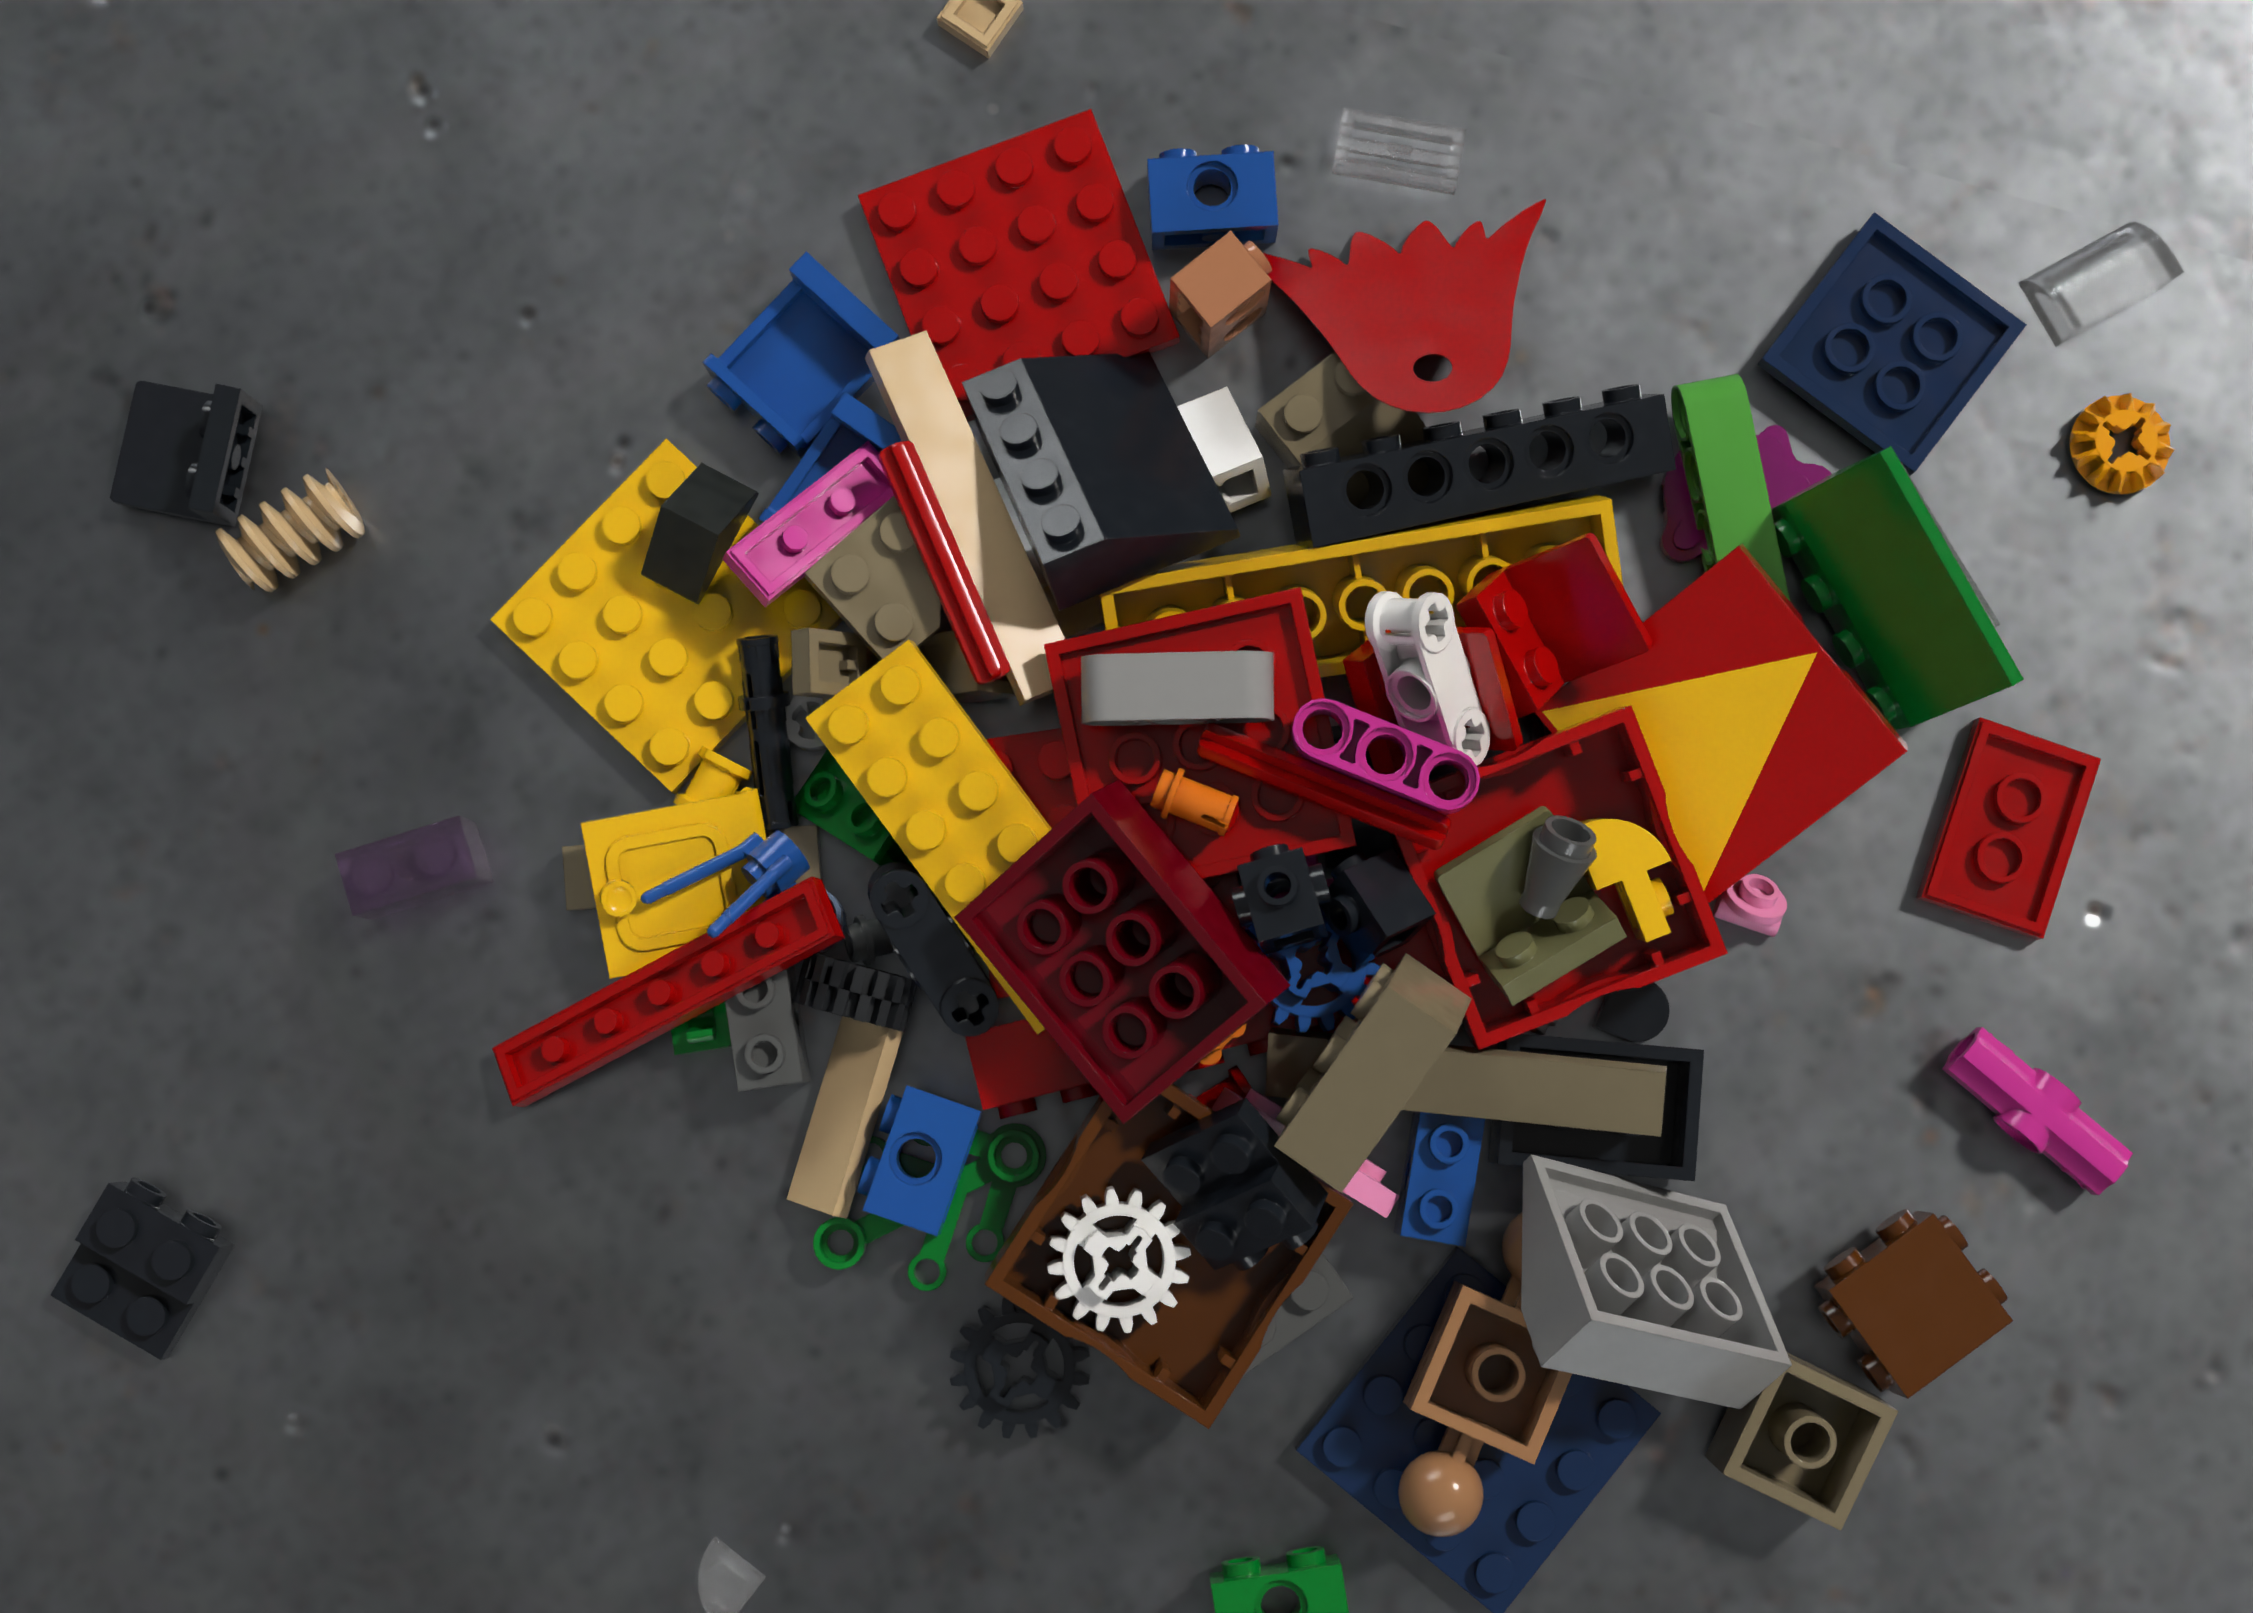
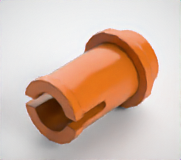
M1181 768L1178 769L1177 774L1164 769L1150 807L1161 810V818L1167 819L1168 814H1172L1215 831L1218 835L1224 837L1239 796H1231L1183 777L1185 770Z

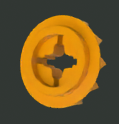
M2131 393L2120 396H2104L2086 407L2079 414L2072 427L2069 443L2072 461L2079 474L2089 484L2101 491L2119 495L2141 491L2153 484L2165 473L2164 469L2175 450L2170 446L2169 430L2171 424L2163 421L2155 411V403H2145L2133 398ZM2135 426L2137 429L2133 433L2135 437L2132 439L2131 445L2137 450L2136 454L2138 456L2128 451L2109 462L2108 459L2113 454L2111 450L2116 442L2109 435V430L2119 434Z

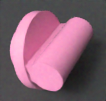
M1749 874L1718 896L1713 909V916L1775 937L1787 910V901L1778 886L1771 879L1759 874Z

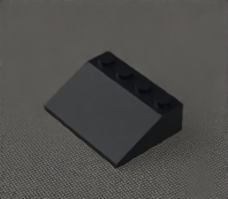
M1150 352L1129 357L1119 354L1020 358L962 382L979 432L1059 611L1240 537L1239 529Z

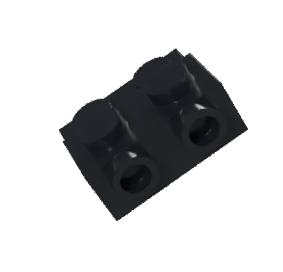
M1247 1098L1239 1100L1151 1142L1141 1159L1182 1206L1174 1225L1214 1270L1232 1263L1239 1271L1248 1270L1265 1256L1269 1247L1280 1242L1288 1250L1299 1248L1316 1232L1318 1228L1316 1220L1328 1196L1327 1191L1305 1167L1274 1146L1279 1138L1278 1134Z
M133 1177L129 1183L126 1181L108 1183L75 1239L81 1243L50 1296L162 1360L169 1358L235 1245L218 1235L222 1227L216 1221L193 1210H187L184 1215L163 1203L167 1197L166 1193L144 1180Z

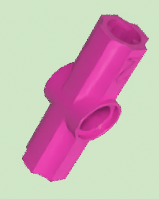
M1976 1027L1948 1055L1946 1064L1942 1069L1996 1114L1993 1119L2004 1132L2030 1151L2037 1154L2043 1153L2061 1171L2068 1174L2091 1195H2100L2107 1187L2114 1184L2127 1169L2129 1159L2133 1153L2079 1108L2081 1105L2080 1099L2067 1086L2039 1068L2032 1069L2016 1056L2009 1047L1997 1040L1992 1033H1989L1983 1027Z

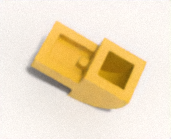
M1605 818L1580 821L1588 826L1596 835L1594 848L1597 857L1584 874L1591 889L1599 890L1612 884L1615 885L1637 940L1649 942L1671 933L1665 918L1674 914L1669 894L1659 877L1650 880L1647 870L1671 861L1664 846L1646 829L1628 821Z

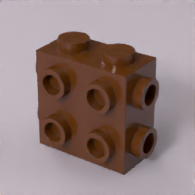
M1904 1209L1881 1223L1875 1230L1880 1238L1860 1253L1856 1247H1852L1832 1259L1823 1268L1828 1276L1814 1287L1825 1301L1818 1306L1825 1321L1841 1339L1850 1335L1864 1354V1356L1857 1360V1363L1869 1381L1881 1393L1889 1388L1892 1393L1909 1399L2013 1322V1320L2001 1305L2008 1298L2000 1284L1984 1268L1976 1271L1962 1252L1968 1247V1243L1956 1225L1945 1215L1937 1218L1934 1213L1915 1211L1911 1214L1908 1209Z

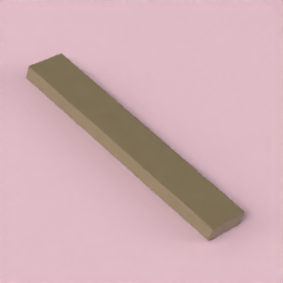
M1272 1027L1268 1033L1265 1096L1288 1098L1309 1067L1321 1073L1313 1065L1333 1033L1307 1031L1301 1034L1296 1033V1029ZM1448 1045L1402 1110L1661 1137L1667 1066L1489 1048L1478 1050L1476 1047Z

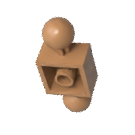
M1522 1212L1510 1222L1503 1236L1502 1254L1504 1262L1512 1275L1501 1301L1454 1280L1403 1400L1410 1410L1448 1426L1438 1450L1421 1454L1411 1461L1404 1470L1399 1482L1398 1496L1403 1514L1416 1529L1430 1536L1450 1537L1457 1535L1469 1528L1477 1519L1483 1505L1484 1492L1481 1478L1474 1465L1484 1443L1535 1464L1572 1376V1373L1540 1366L1521 1311Z

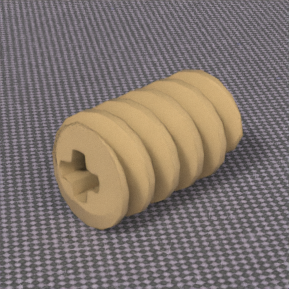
M325 468L328 483L322 485L308 473L302 477L307 494L302 499L287 487L280 490L285 507L283 511H277L266 501L259 503L263 519L262 524L256 525L243 514L238 516L237 521L241 537L235 539L221 527L215 530L218 543L238 575L251 589L255 590V583L265 591L273 592L276 590L279 583L275 569L288 578L294 579L300 574L297 555L311 565L315 566L320 563L322 556L318 542L334 552L342 549L344 545L340 528L357 539L364 535V524L358 510L328 468Z

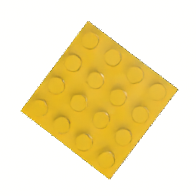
M666 438L490 620L668 790L676 794L697 771L702 761L698 755L701 747L704 746L717 752L746 722L745 711L739 710L738 697L743 695L741 663L739 661L736 639L755 635H778L779 663L783 683L792 674L791 631L803 628L834 630L843 620L810 585L805 577L765 608L724 561H722L699 605L641 574L661 505L697 468ZM747 515L730 548L759 526L750 516Z

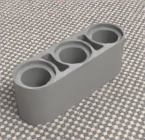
M1272 652L1094 654L1081 657V722L1084 725L1229 724L1274 721V655Z

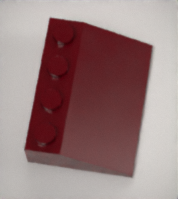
M1121 780L1091 793L954 917L1123 1124L1140 1112L1291 986Z

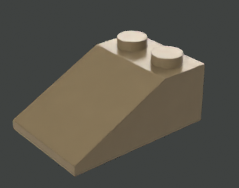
M1335 352L1259 408L1255 428L1287 468L1302 465L1300 454L1313 450L1338 447L1340 457L1363 452L1361 441L1370 438L1400 434L1401 444L1423 440L1422 428L1426 427L1417 412L1404 411L1389 406L1371 396L1350 375ZM1422 459L1416 460L1408 472L1409 485L1415 493H1418L1425 488L1429 480V470ZM1360 471L1351 476L1346 488L1347 497L1354 506L1360 505L1366 499L1369 492L1368 480Z

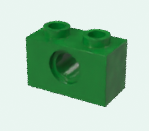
M1313 1546L1286 1552V1562L1261 1565L1260 1557L1257 1556L1239 1557L1221 1562L1222 1572L1209 1573L1215 1613H1266L1261 1607L1262 1598L1269 1589L1276 1586L1291 1588L1298 1595L1296 1607L1291 1613H1349L1342 1565L1337 1554L1325 1555L1324 1547Z

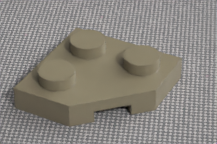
M895 496L804 573L805 579L879 661L908 639L914 641L917 647L920 648L939 631L941 602Z

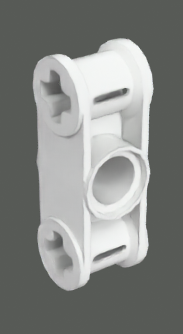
M1381 591L1375 594L1366 609L1365 630L1367 638L1373 646L1385 683L1386 696L1393 707L1398 725L1462 751L1472 758L1476 766L1479 765L1486 757L1489 749L1490 727L1479 702L1471 676L1470 663L1459 638L1453 607L1449 599L1443 593L1426 592L1418 599L1403 598L1397 592Z

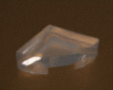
M716 1536L707 1547L700 1564L698 1585L701 1602L706 1613H739L766 1576Z

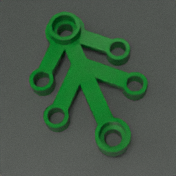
M1019 1123L1000 1126L991 1134L977 1130L969 1154L980 1158L964 1166L941 1234L934 1236L926 1233L920 1253L909 1263L908 1278L915 1288L921 1291H932L943 1284L948 1273L945 1258L966 1195L991 1181L981 1222L968 1232L966 1249L969 1255L977 1261L990 1262L995 1259L1005 1243L1002 1231L1016 1189L1036 1180L1046 1163L1045 1144L1035 1130ZM872 1136L870 1143L878 1145L883 1152L886 1141L880 1137ZM913 1139L920 1145L931 1146L922 1139ZM1019 1143L1025 1148L1027 1158L1021 1167L1011 1168L1004 1163L1002 1152L1006 1145ZM903 1152L900 1154L902 1168L913 1177L926 1176L935 1165V1163ZM872 1213L856 1221L850 1217H847V1219L834 1217L825 1221L817 1229L813 1240L814 1252L818 1260L825 1266L836 1270L846 1269L861 1260L868 1243L904 1225ZM836 1230H845L851 1234L853 1248L849 1253L838 1254L831 1248L830 1238ZM980 1230H989L996 1235L998 1243L993 1253L981 1254L975 1249L973 1239ZM923 1259H931L939 1266V1277L933 1283H924L916 1275V1266Z

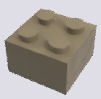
M1787 1352L1792 1363L1791 1367L1742 1409L1728 1407L1705 1457L1722 1474L1841 1531L1898 1414V1410L1877 1395Z

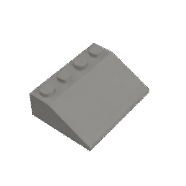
M1532 1154L1523 1162L1521 1311L1541 1367L1742 1409L1792 1366L1726 1205Z

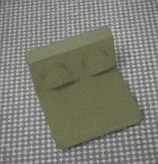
M1545 806L1537 808L1438 868L1433 875L1485 972L1513 1006L1627 937L1617 916L1595 894L1584 875L1561 904L1555 918H1539L1526 912L1521 907L1519 900L1525 886L1533 832L1536 828L1543 826L1548 817L1554 816Z

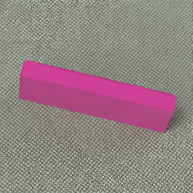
M869 441L860 446L725 552L722 560L765 608L805 577L804 573L894 496L878 459L879 452Z

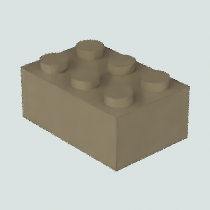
M1405 953L1394 970L1384 963L1380 966L1350 1013L1358 1018V1021L1355 1022L1347 1015L1343 1018L1313 1065L1321 1073L1309 1067L1276 1117L1278 1121L1285 1125V1128L1274 1146L1340 1193L1343 1192L1456 1036L1472 998L1407 953Z

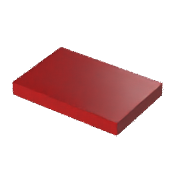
M1981 717L1975 719L1916 898L2036 940L2043 939L2101 759Z

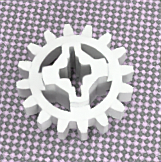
M1113 1186L1106 1187L1104 1203L1095 1205L1094 1201L1087 1194L1082 1195L1080 1200L1084 1213L1077 1218L1075 1215L1063 1211L1060 1219L1065 1227L1069 1229L1067 1235H1050L1048 1240L1051 1247L1062 1252V1258L1048 1262L1047 1271L1049 1274L1064 1275L1066 1279L1054 1289L1056 1297L1060 1300L1074 1295L1077 1300L1071 1310L1072 1316L1079 1320L1089 1310L1095 1312V1327L1102 1332L1107 1327L1110 1317L1119 1319L1124 1333L1132 1331L1133 1316L1142 1314L1144 1319L1151 1325L1157 1323L1153 1306L1160 1301L1164 1305L1174 1308L1178 1302L1169 1290L1171 1282L1184 1284L1188 1283L1189 1276L1185 1271L1175 1267L1176 1260H1182L1191 1256L1188 1245L1173 1244L1172 1238L1181 1232L1174 1225L1175 1220L1162 1224L1160 1219L1166 1208L1164 1202L1158 1199L1147 1209L1142 1207V1192L1137 1188L1132 1189L1126 1202L1118 1200ZM1111 1216L1133 1217L1124 1228L1102 1230L1094 1224L1101 1219ZM1155 1234L1159 1239L1162 1249V1265L1159 1275L1147 1265L1146 1248L1153 1241L1152 1237ZM1132 1243L1133 1246L1128 1253L1133 1262L1132 1268L1125 1271L1123 1268L1117 1267L1111 1274L1107 1272L1105 1275L1104 1273L1109 1264L1103 1254L1108 1247L1120 1251L1126 1244L1130 1246ZM1077 1244L1082 1246L1091 1257L1092 1269L1086 1275L1083 1284L1078 1280L1074 1268V1255ZM1135 1289L1141 1294V1296L1126 1302L1105 1301L1113 1291Z

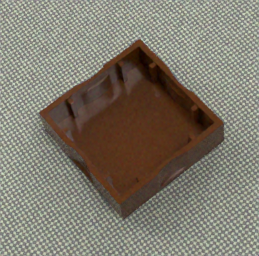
M1172 1084L1123 1124L1103 1098L1099 1096L985 1273L984 1285L1060 1334L1084 1342L1101 1351L1113 1360L1130 1379L1209 1429L1261 1349L1263 1338L1275 1313L1290 1294L1304 1282L1353 1203L1344 1194L1314 1176L1328 1193L1316 1220L1318 1228L1314 1235L1305 1244L1294 1250H1288L1282 1242L1269 1247L1265 1256L1256 1265L1245 1271H1239L1233 1263L1214 1270L1180 1232L1172 1238L1173 1244L1188 1245L1191 1256L1182 1260H1176L1175 1267L1182 1269L1189 1276L1188 1283L1177 1284L1171 1282L1169 1290L1178 1302L1176 1306L1172 1308L1160 1301L1155 1304L1153 1309L1156 1313L1157 1323L1153 1325L1149 1324L1142 1314L1133 1316V1326L1130 1333H1124L1119 1319L1110 1317L1103 1332L1099 1331L1095 1327V1312L1089 1310L1085 1316L1076 1320L1072 1316L1071 1310L1077 1298L1072 1295L1059 1300L1055 1295L1054 1289L1066 1279L1064 1275L1049 1274L1047 1271L1048 1262L1062 1258V1252L1051 1247L1048 1240L1050 1235L1066 1236L1069 1231L1060 1219V1215L1063 1211H1066L1078 1218L1084 1213L1080 1200L1082 1195L1087 1194L1094 1201L1095 1205L1104 1203L1106 1187L1113 1186L1118 1200L1124 1202L1127 1201L1128 1195L1133 1188L1140 1189L1142 1192V1207L1146 1209L1153 1202L1160 1199L1166 1205L1164 1214L1160 1219L1162 1224L1176 1220L1182 1206L1141 1159L1151 1142L1215 1112ZM1111 1216L1101 1219L1094 1224L1102 1230L1124 1228L1133 1217ZM1155 1234L1152 1237L1153 1241L1146 1248L1147 1265L1159 1275L1162 1265V1249L1159 1239ZM1132 1243L1130 1246L1126 1244L1120 1251L1114 1250L1111 1247L1104 1251L1103 1254L1109 1264L1104 1273L1105 1275L1107 1272L1111 1274L1117 1267L1123 1268L1125 1271L1132 1268L1133 1262L1128 1255L1130 1248L1133 1246ZM1077 1244L1074 1255V1268L1078 1280L1083 1284L1086 1275L1092 1269L1091 1257L1082 1246ZM1135 1289L1113 1291L1105 1301L1126 1302L1141 1296V1294Z

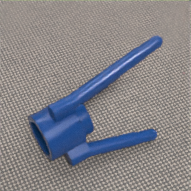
M776 830L765 840L754 832L738 846L645 891L641 895V901L644 904H651L746 858L748 863L741 868V871L751 886L708 927V936L716 938L761 896L765 897L764 901L796 885V881L810 869V866L800 849L781 831Z

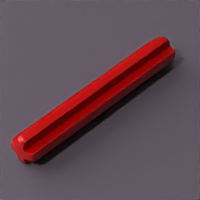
M899 441L891 444L880 451L878 455L889 485L974 681L979 685L994 682L1010 672V665L914 444L911 441Z
M1215 723L1207 724L1197 745V753L1204 759L1432 850H1439L1443 846L1451 826V820L1446 815Z

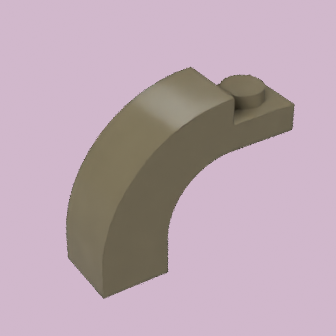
M803 628L791 631L793 695L823 698V703H825L879 662L876 656L855 633L817 628ZM953 630L936 633L919 648L959 703L1015 697L1006 675L987 684L979 685L974 681Z

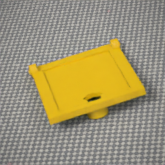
M745 787L732 795L580 823L610 979L627 976L707 933L708 927L751 886L741 871V868L748 863V860L745 858L651 904H644L641 901V895L645 891L738 846L754 832L765 840L766 832L758 788ZM761 896L746 911L761 904L766 898Z

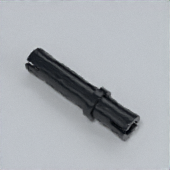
M776 634L755 635L736 639L739 661L741 663L743 695L738 697L739 710L745 711L753 784L754 788H758L765 830L791 828V826L799 825L786 726L785 707L790 705L789 691H783L779 663V640Z

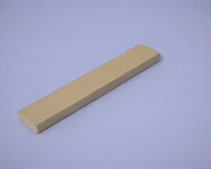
M927 330L870 349L865 356L867 365L901 441H911L916 448L1009 662L1010 672L1006 676L1019 705L1021 706L1054 693L1044 644L1064 640V635Z

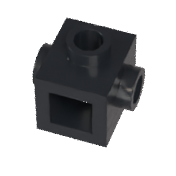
M1287 844L1267 846L1251 853L1249 856L1251 862L1237 865L1242 886L1231 888V894L1241 927L1254 924L1258 942L1265 955L1329 937L1320 905L1332 902L1322 864L1318 863L1308 866L1302 847L1289 850ZM1281 892H1289L1282 898H1274Z

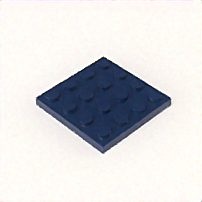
M1456 1246L1295 1446V1449L1492 1613H1504L1661 1413L1628 1385L1572 1374L1535 1464L1484 1443L1474 1465L1481 1478L1484 1492L1483 1505L1474 1523L1465 1531L1450 1537H1434L1416 1529L1402 1512L1398 1496L1399 1482L1404 1470L1411 1461L1421 1454L1438 1450L1448 1426L1410 1410L1403 1400L1454 1280L1500 1301L1507 1287Z

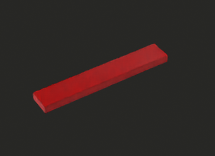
M812 876L744 912L718 937L711 938L705 933L494 1046L492 1050L512 1106L526 1107L725 1002L736 996V994L759 984L844 939V934L822 879Z

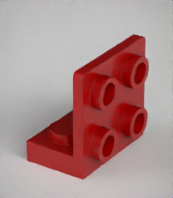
M1593 533L1584 534L1488 574L1455 605L1467 627H1488L1494 631L1517 718L1539 711L1566 682L1644 654L1653 645L1649 633L1600 542Z
M1456 627L1464 653L1470 663L1471 676L1482 711L1489 722L1490 745L1488 750L1515 751L1523 744V737L1495 633L1488 627ZM1367 640L1342 660L1356 709L1399 726L1393 707L1386 696L1385 683L1373 646ZM1383 739L1375 741L1368 746L1375 772L1387 775L1401 769L1403 755L1398 745Z

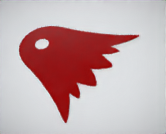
M1546 199L1521 211L1489 238H1486L1481 221L1474 222L1459 237L1455 247L1448 243L1433 223L1426 220L1412 231L1402 246L1401 253H1398L1393 247L1370 234L1363 232L1354 233L1350 245L1349 263L1347 265L1336 257L1314 248L1308 250L1311 268L1291 260L1263 253L1272 267V272L1268 276L1316 326L1338 355L1350 375L1371 396L1389 406L1410 412L1438 413L1459 409L1481 399L1494 388L1503 376L1511 349L1513 309L1521 267L1532 233L1542 215ZM1440 355L1450 361L1452 371L1446 378L1430 382L1418 378L1413 371V366L1423 356Z

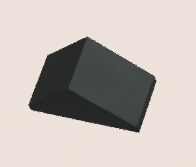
M701 462L661 505L641 574L699 605L723 561L725 552L732 545L759 493Z

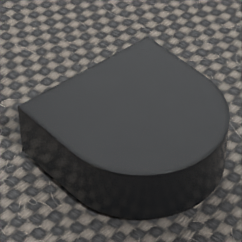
M1654 982L1641 988H1630L1608 993L1604 997L1592 1027L1628 1042L1650 1040L1656 1037L1668 1022L1670 1009L1666 994Z

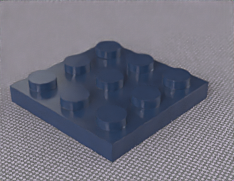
M1874 212L1757 365L1875 453L1892 446L1910 477L1922 464L2027 324Z

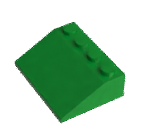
M1892 446L1823 478L1771 508L1780 552L1787 558H1793L1804 577L1800 584L1806 600L1816 612H1823L1835 632V635L1832 636V643L1839 658L1850 669H1856L1867 688L1864 692L1895 730L1913 727L2012 687L2024 680Z

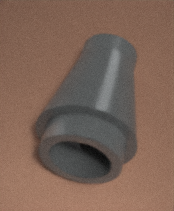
M1555 815L1548 817L1543 826L1534 830L1525 886L1519 900L1521 907L1526 912L1543 919H1552L1557 916L1561 904L1597 857L1594 848L1596 835L1588 826L1573 818Z

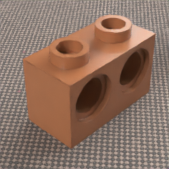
M1230 231L1170 278L1169 310L1171 315L1208 359L1266 314L1272 281L1268 276L1272 272L1269 261L1252 241L1242 244L1234 233Z

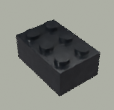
M1519 1034L1498 1043L1497 1049L1667 1066L1661 1137L1492 1119L1489 1151L1490 1163L1523 1166V1162L1532 1154L1605 1174L1695 1181L1704 1050Z

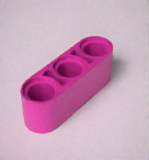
M1320 698L1311 700L1303 705L1294 717L1291 734L1293 746L1305 760L1444 815L1457 813L1466 807L1478 792L1480 776L1478 767L1472 758L1462 751L1331 699ZM1321 714L1330 716L1340 726L1341 738L1333 747L1327 749L1315 748L1308 744L1304 738L1303 726L1313 716ZM1383 739L1398 745L1403 755L1401 769L1387 775L1379 774L1372 770L1367 763L1365 755L1366 749L1370 744ZM1445 764L1459 769L1465 779V790L1462 796L1453 800H1445L1436 796L1429 785V775L1432 769Z

